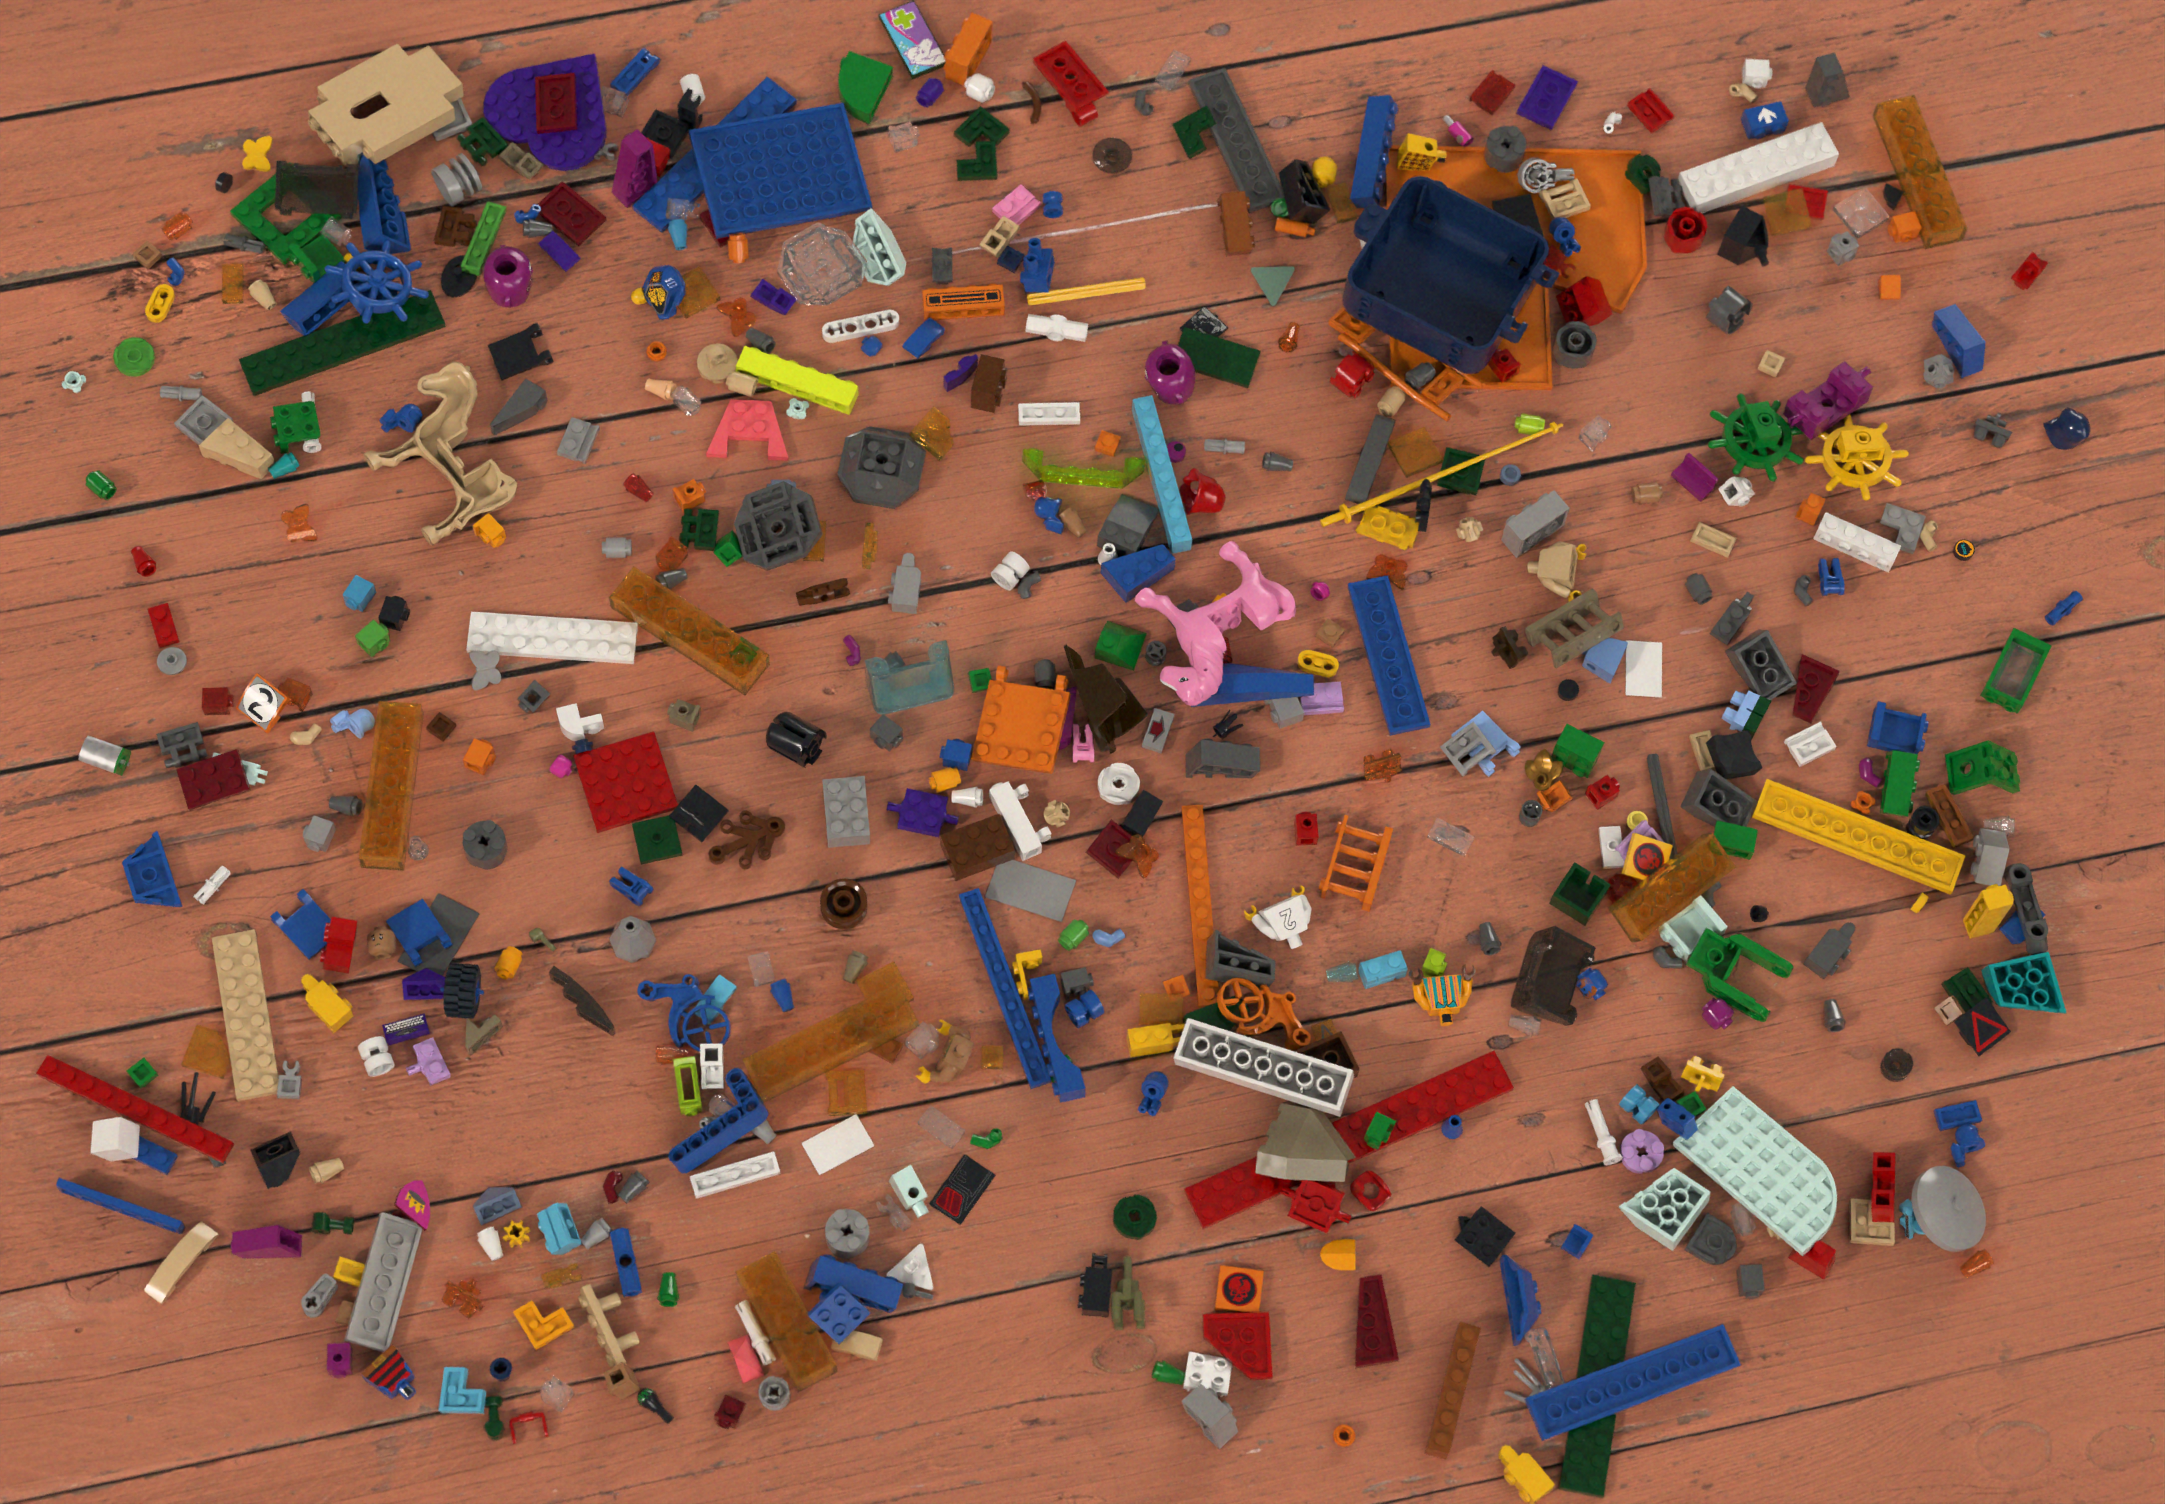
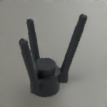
M198 1072L194 1073L189 1106L187 1107L186 1082H182L180 1114L181 1118L196 1125H199V1122H204L205 1115L216 1095L214 1091L211 1093L201 1113L199 1112L200 1108L194 1106Z

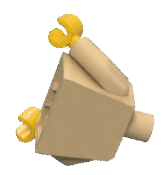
M1557 542L1547 549L1540 551L1539 561L1528 562V573H1537V577L1544 587L1564 598L1568 597L1570 602L1574 599L1573 596L1579 597L1582 595L1580 591L1575 590L1571 592L1570 589L1574 588L1577 559L1583 560L1587 555L1582 553L1586 550V546L1580 544L1576 547L1574 544Z

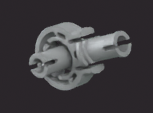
M1530 158L1522 163L1517 176L1520 185L1525 190L1539 193L1548 187H1554L1555 183L1553 182L1573 180L1574 176L1570 174L1575 173L1573 168L1555 169V163H1548L1539 158ZM1526 183L1535 188H1529Z

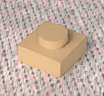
M1766 350L1758 370L1776 378L1785 358Z

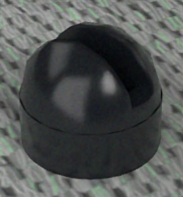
M1754 905L1750 910V917L1754 922H1763L1769 916L1767 908L1762 905Z

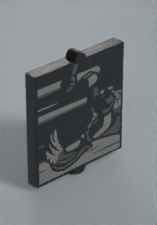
M1205 306L1180 327L1182 332L1184 327L1215 337H1219L1228 329L1218 319V315H1214Z

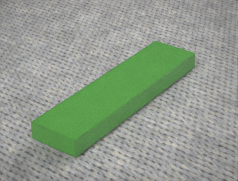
M487 201L460 266L462 271L478 276L481 275L485 261L507 211L506 206Z

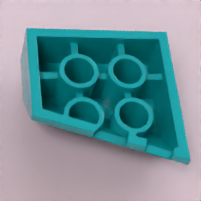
M2049 952L1990 964L1981 970L1987 991L1999 1007L2067 1013Z

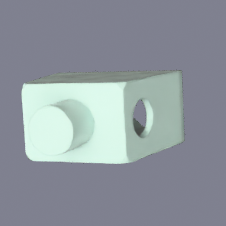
M909 1165L893 1174L889 1179V1183L906 1210L912 1208L917 1218L927 1214L929 1210L923 1201L928 1196L912 1166ZM908 1192L915 1193L916 1198H911Z

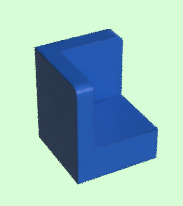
M1574 1224L1561 1249L1580 1260L1594 1234Z

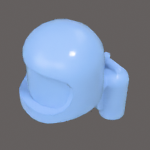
M358 709L351 715L348 714L347 710H342L332 717L330 722L332 723L331 728L335 733L349 729L361 739L366 731L374 727L375 718L367 709Z

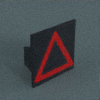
M1987 997L1954 1021L1960 1030V1035L1967 1045L1973 1048L1978 1057L2011 1032Z

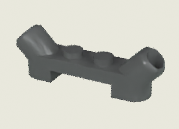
M2012 864L2005 868L2004 878L2008 882L2010 891L2013 894L2015 908L2025 937L2026 950L2031 955L2047 952L2049 949L2047 940L2048 926L2046 920L2042 917L2032 885L2031 871L2025 864Z

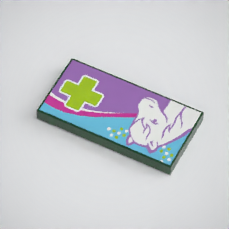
M914 0L879 14V20L912 80L944 67V54Z

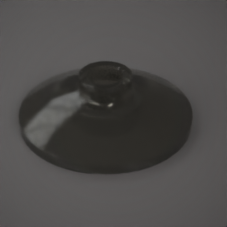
M1106 138L1095 145L1092 158L1094 164L1101 171L1114 174L1128 168L1132 160V151L1123 140Z

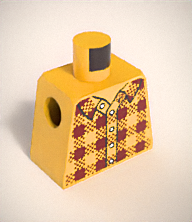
M1408 133L1397 152V169L1428 171L1434 162H1445L1446 151L1437 150V141L1435 139Z

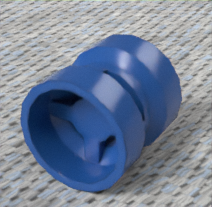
M1057 191L1044 193L1043 203L1045 206L1043 207V215L1047 218L1062 216V194Z

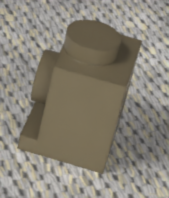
M677 699L675 704H670L667 711L670 723L693 732L701 716V706H695Z

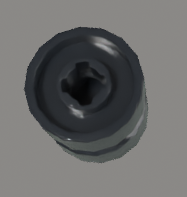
M1928 806L1917 808L1907 823V833L1924 840L1930 839L1939 825L1938 813Z

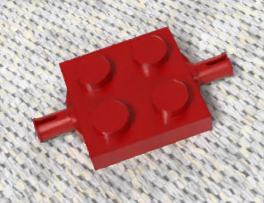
M1302 1180L1301 1185L1296 1191L1283 1185L1280 1194L1292 1198L1291 1208L1287 1216L1324 1233H1328L1331 1224L1336 1219L1349 1224L1352 1215L1340 1211L1341 1201L1345 1193L1320 1181Z

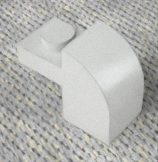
M577 703L556 708L561 731L572 741L585 739V733L595 734L604 729L601 713L580 718Z
M700 1044L701 1089H724L723 1044Z

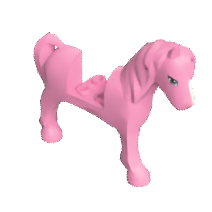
M1234 541L1224 544L1219 552V555L1225 561L1233 562L1242 574L1241 585L1229 595L1189 612L1178 609L1167 595H1156L1151 588L1140 590L1135 597V602L1142 608H1153L1161 612L1176 628L1178 641L1181 648L1188 655L1191 667L1166 666L1161 670L1160 681L1174 689L1179 698L1189 706H1196L1206 701L1218 691L1223 676V652L1227 650L1222 634L1223 631L1229 628L1234 629L1240 624L1241 611L1260 630L1269 627L1274 622L1289 620L1296 614L1295 601L1290 591L1280 584L1264 578L1259 564H1252L1247 554L1241 551Z

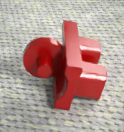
M2032 252L2011 279L2015 281L2014 284L2020 289L2028 290L2047 267L2048 262L2040 259Z

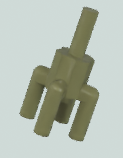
M1128 1256L1123 1258V1279L1117 1282V1291H1114L1111 1295L1112 1322H1114L1115 1330H1123V1309H1134L1136 1328H1145V1301L1142 1299V1292L1139 1290V1282L1132 1280V1257Z

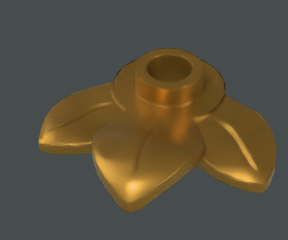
M1547 749L1541 750L1536 755L1534 761L1527 760L1525 762L1527 777L1533 780L1535 788L1540 791L1550 788L1554 784V780L1560 777L1563 770V762H1553Z

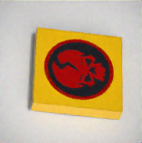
M1632 833L1621 874L1662 886L1673 845Z

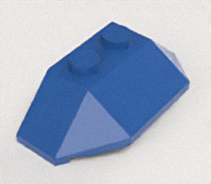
M1502 1255L1499 1262L1513 1346H1518L1541 1314L1540 1302L1536 1301L1535 1293L1538 1292L1537 1282L1532 1279V1273L1509 1256Z

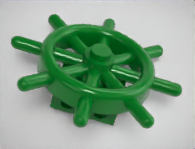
M1740 393L1737 395L1740 408L1733 411L1729 417L1716 410L1710 412V416L1723 423L1724 427L1722 439L1709 441L1708 447L1711 449L1725 447L1729 455L1737 461L1732 470L1734 475L1740 474L1744 466L1754 469H1765L1769 480L1774 482L1777 480V475L1773 467L1782 462L1784 458L1798 465L1803 464L1804 459L1789 449L1792 444V436L1804 433L1797 427L1789 428L1786 421L1776 413L1781 406L1779 400H1775L1771 407L1768 401L1748 404L1744 394ZM1733 429L1743 435L1734 437ZM1779 439H1781V446L1777 444ZM1746 443L1747 446L1743 450L1738 444ZM1766 447L1776 453L1768 455ZM1754 449L1758 450L1760 456L1752 454Z

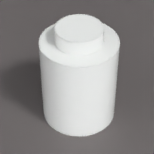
M689 74L682 77L680 84L683 94L689 88L693 90L692 102L696 101L700 95L702 103L705 95L699 76Z

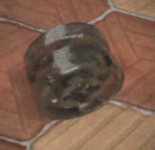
M1892 1049L1886 1053L1881 1061V1073L1886 1079L1893 1082L1906 1079L1913 1069L1911 1055L1903 1051V1049ZM1894 1062H1898L1900 1064L1899 1069L1895 1064H1893Z

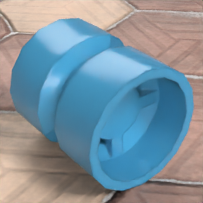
M1638 1084L1619 1103V1106L1627 1113L1632 1112V1117L1641 1125L1653 1115L1656 1108L1660 1105L1652 1097H1646V1091Z

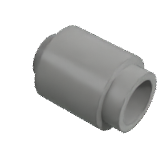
M606 537V542H602V554H606V558H626L627 556H632L631 539H626V537Z

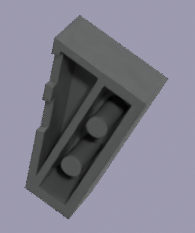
M1209 738L1202 739L1185 754L1186 778H1192L1193 774H1206V778H1212V774H1225V778H1253L1260 772V748L1252 747L1251 744L1237 745L1230 741L1215 742Z

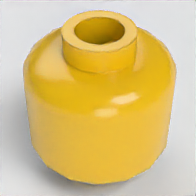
M1319 157L1312 163L1311 171L1319 187L1326 188L1336 180L1337 165L1329 157Z

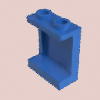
M1878 701L1873 710L1867 747L1888 752L1892 750L1918 754L1919 751L1923 752L1925 740L1922 737L1923 733L1927 732L1929 721H1926L1927 713L1915 716L1886 709V703Z

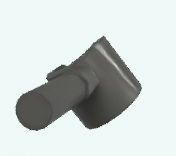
M905 1283L902 1287L905 1298L922 1297L930 1300L933 1299V1294L915 1291L914 1283Z

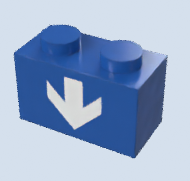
M1781 101L1745 109L1741 117L1748 140L1753 138L1760 139L1770 134H1781L1786 130L1789 122Z

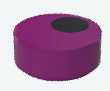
M1174 441L1167 445L1171 462L1178 463L1185 458L1186 448L1182 443Z

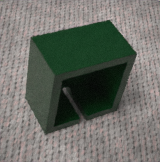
M1574 862L1552 895L1549 904L1586 926L1606 896L1611 884L1594 874L1588 885L1586 882L1591 872Z

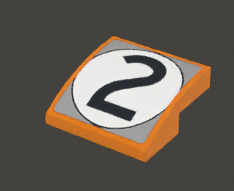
M256 673L242 694L236 709L266 733H269L281 718L279 714L290 701V698L263 676Z

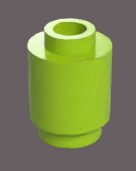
M1521 413L1520 417L1516 416L1514 428L1518 429V433L1532 435L1544 430L1545 419L1537 415Z

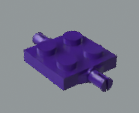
M907 788L905 798L901 804L888 802L887 811L899 813L897 829L939 837L945 822L957 825L959 816L947 814L948 797Z

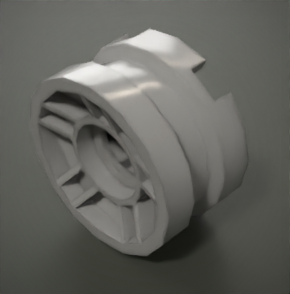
M771 1376L764 1379L759 1386L760 1401L768 1410H781L789 1403L791 1397L790 1389L783 1378ZM773 1390H777L779 1396H771L770 1394Z

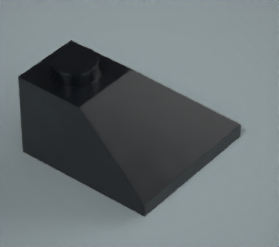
M291 1131L250 1150L267 1189L279 1187L289 1179L300 1155L299 1148Z

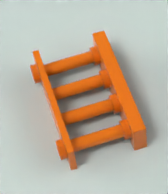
M1344 815L1343 822L1338 821L1335 833L1339 835L1326 878L1322 877L1318 888L1322 890L1320 898L1325 899L1327 890L1360 899L1359 901L1363 902L1361 910L1370 912L1393 828L1385 826L1384 833L1379 832V834L1346 825L1349 816ZM1346 833L1374 841L1376 845H1380L1378 852L1374 851L1371 853L1341 844L1343 834ZM1338 852L1371 861L1370 863L1374 864L1373 871L1368 870L1366 872L1335 863ZM1335 871L1363 879L1366 883H1369L1367 890L1363 889L1360 891L1330 882L1332 872Z

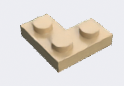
M1851 1198L1849 1200V1243L1893 1246L1895 1244L1894 1222H1872V1200Z

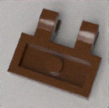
M443 206L434 237L435 245L455 247L456 242L461 245L469 246L472 239L470 238V232H460L459 228L460 225H463L467 228L475 229L477 221L474 220L475 215L463 214L462 208Z

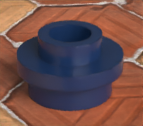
M581 739L575 741L576 745L572 746V750L579 754L585 751H592L591 746H593V742H588V739Z

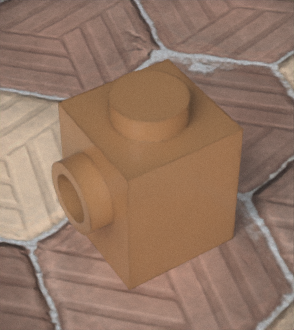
M623 1362L603 1373L607 1381L608 1391L611 1395H616L621 1400L641 1389L634 1371Z

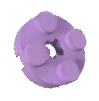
M1642 1129L1629 1133L1620 1146L1623 1165L1636 1174L1650 1173L1656 1170L1664 1156V1145L1660 1139L1653 1133ZM1642 1147L1645 1148L1647 1156H1638L1637 1154L1639 1151L1636 1149Z

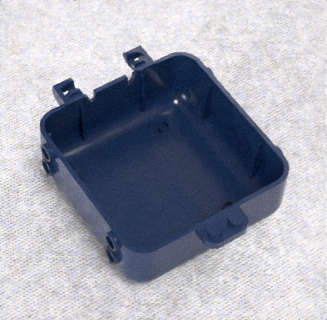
M1416 176L1404 183L1388 210L1376 204H1370L1365 207L1356 221L1353 229L1354 235L1366 242V244L1349 269L1342 302L1346 312L1352 317L1464 374H1475L1487 366L1503 338L1513 343L1520 341L1528 324L1522 322V324L1517 323L1515 320L1537 283L1546 288H1552L1560 273L1545 266L1549 245L1546 239L1532 227L1517 223L1446 187L1441 181H1434L1424 176Z

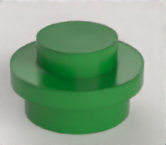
M1277 198L1272 202L1271 212L1274 216L1286 217L1288 215L1285 198Z

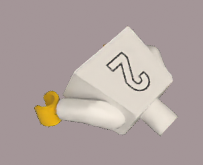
M1300 886V893L1295 892L1294 888H1292L1290 898L1258 911L1259 914H1257L1256 907L1252 905L1251 910L1253 913L1248 914L1244 910V915L1247 920L1252 921L1259 931L1269 938L1276 939L1277 941L1287 938L1290 948L1294 949L1303 945L1298 933L1307 930L1312 908L1307 897L1304 895V887Z

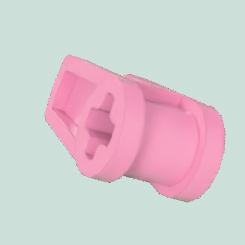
M1073 724V763L1089 760L1090 763L1094 762V744L1089 724H1086L1084 730L1085 743L1080 742L1081 733L1079 732V725Z

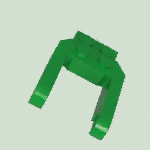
M1705 928L1686 966L1703 975L1702 980L1707 993L1718 999H1723L1728 1005L1757 1021L1765 1022L1771 1011H1768L1764 1006L1755 1002L1754 998L1727 984L1725 981L1728 979L1740 955L1782 978L1790 976L1794 968L1793 965L1742 934L1724 938Z

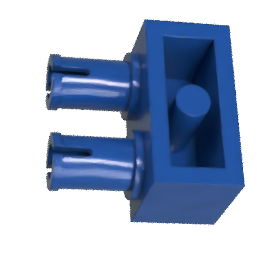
M1032 238L1028 243V254L1024 256L1023 265L1025 269L1021 271L1020 282L1024 284L1025 292L1049 293L1055 264L1053 249L1042 248L1040 239Z

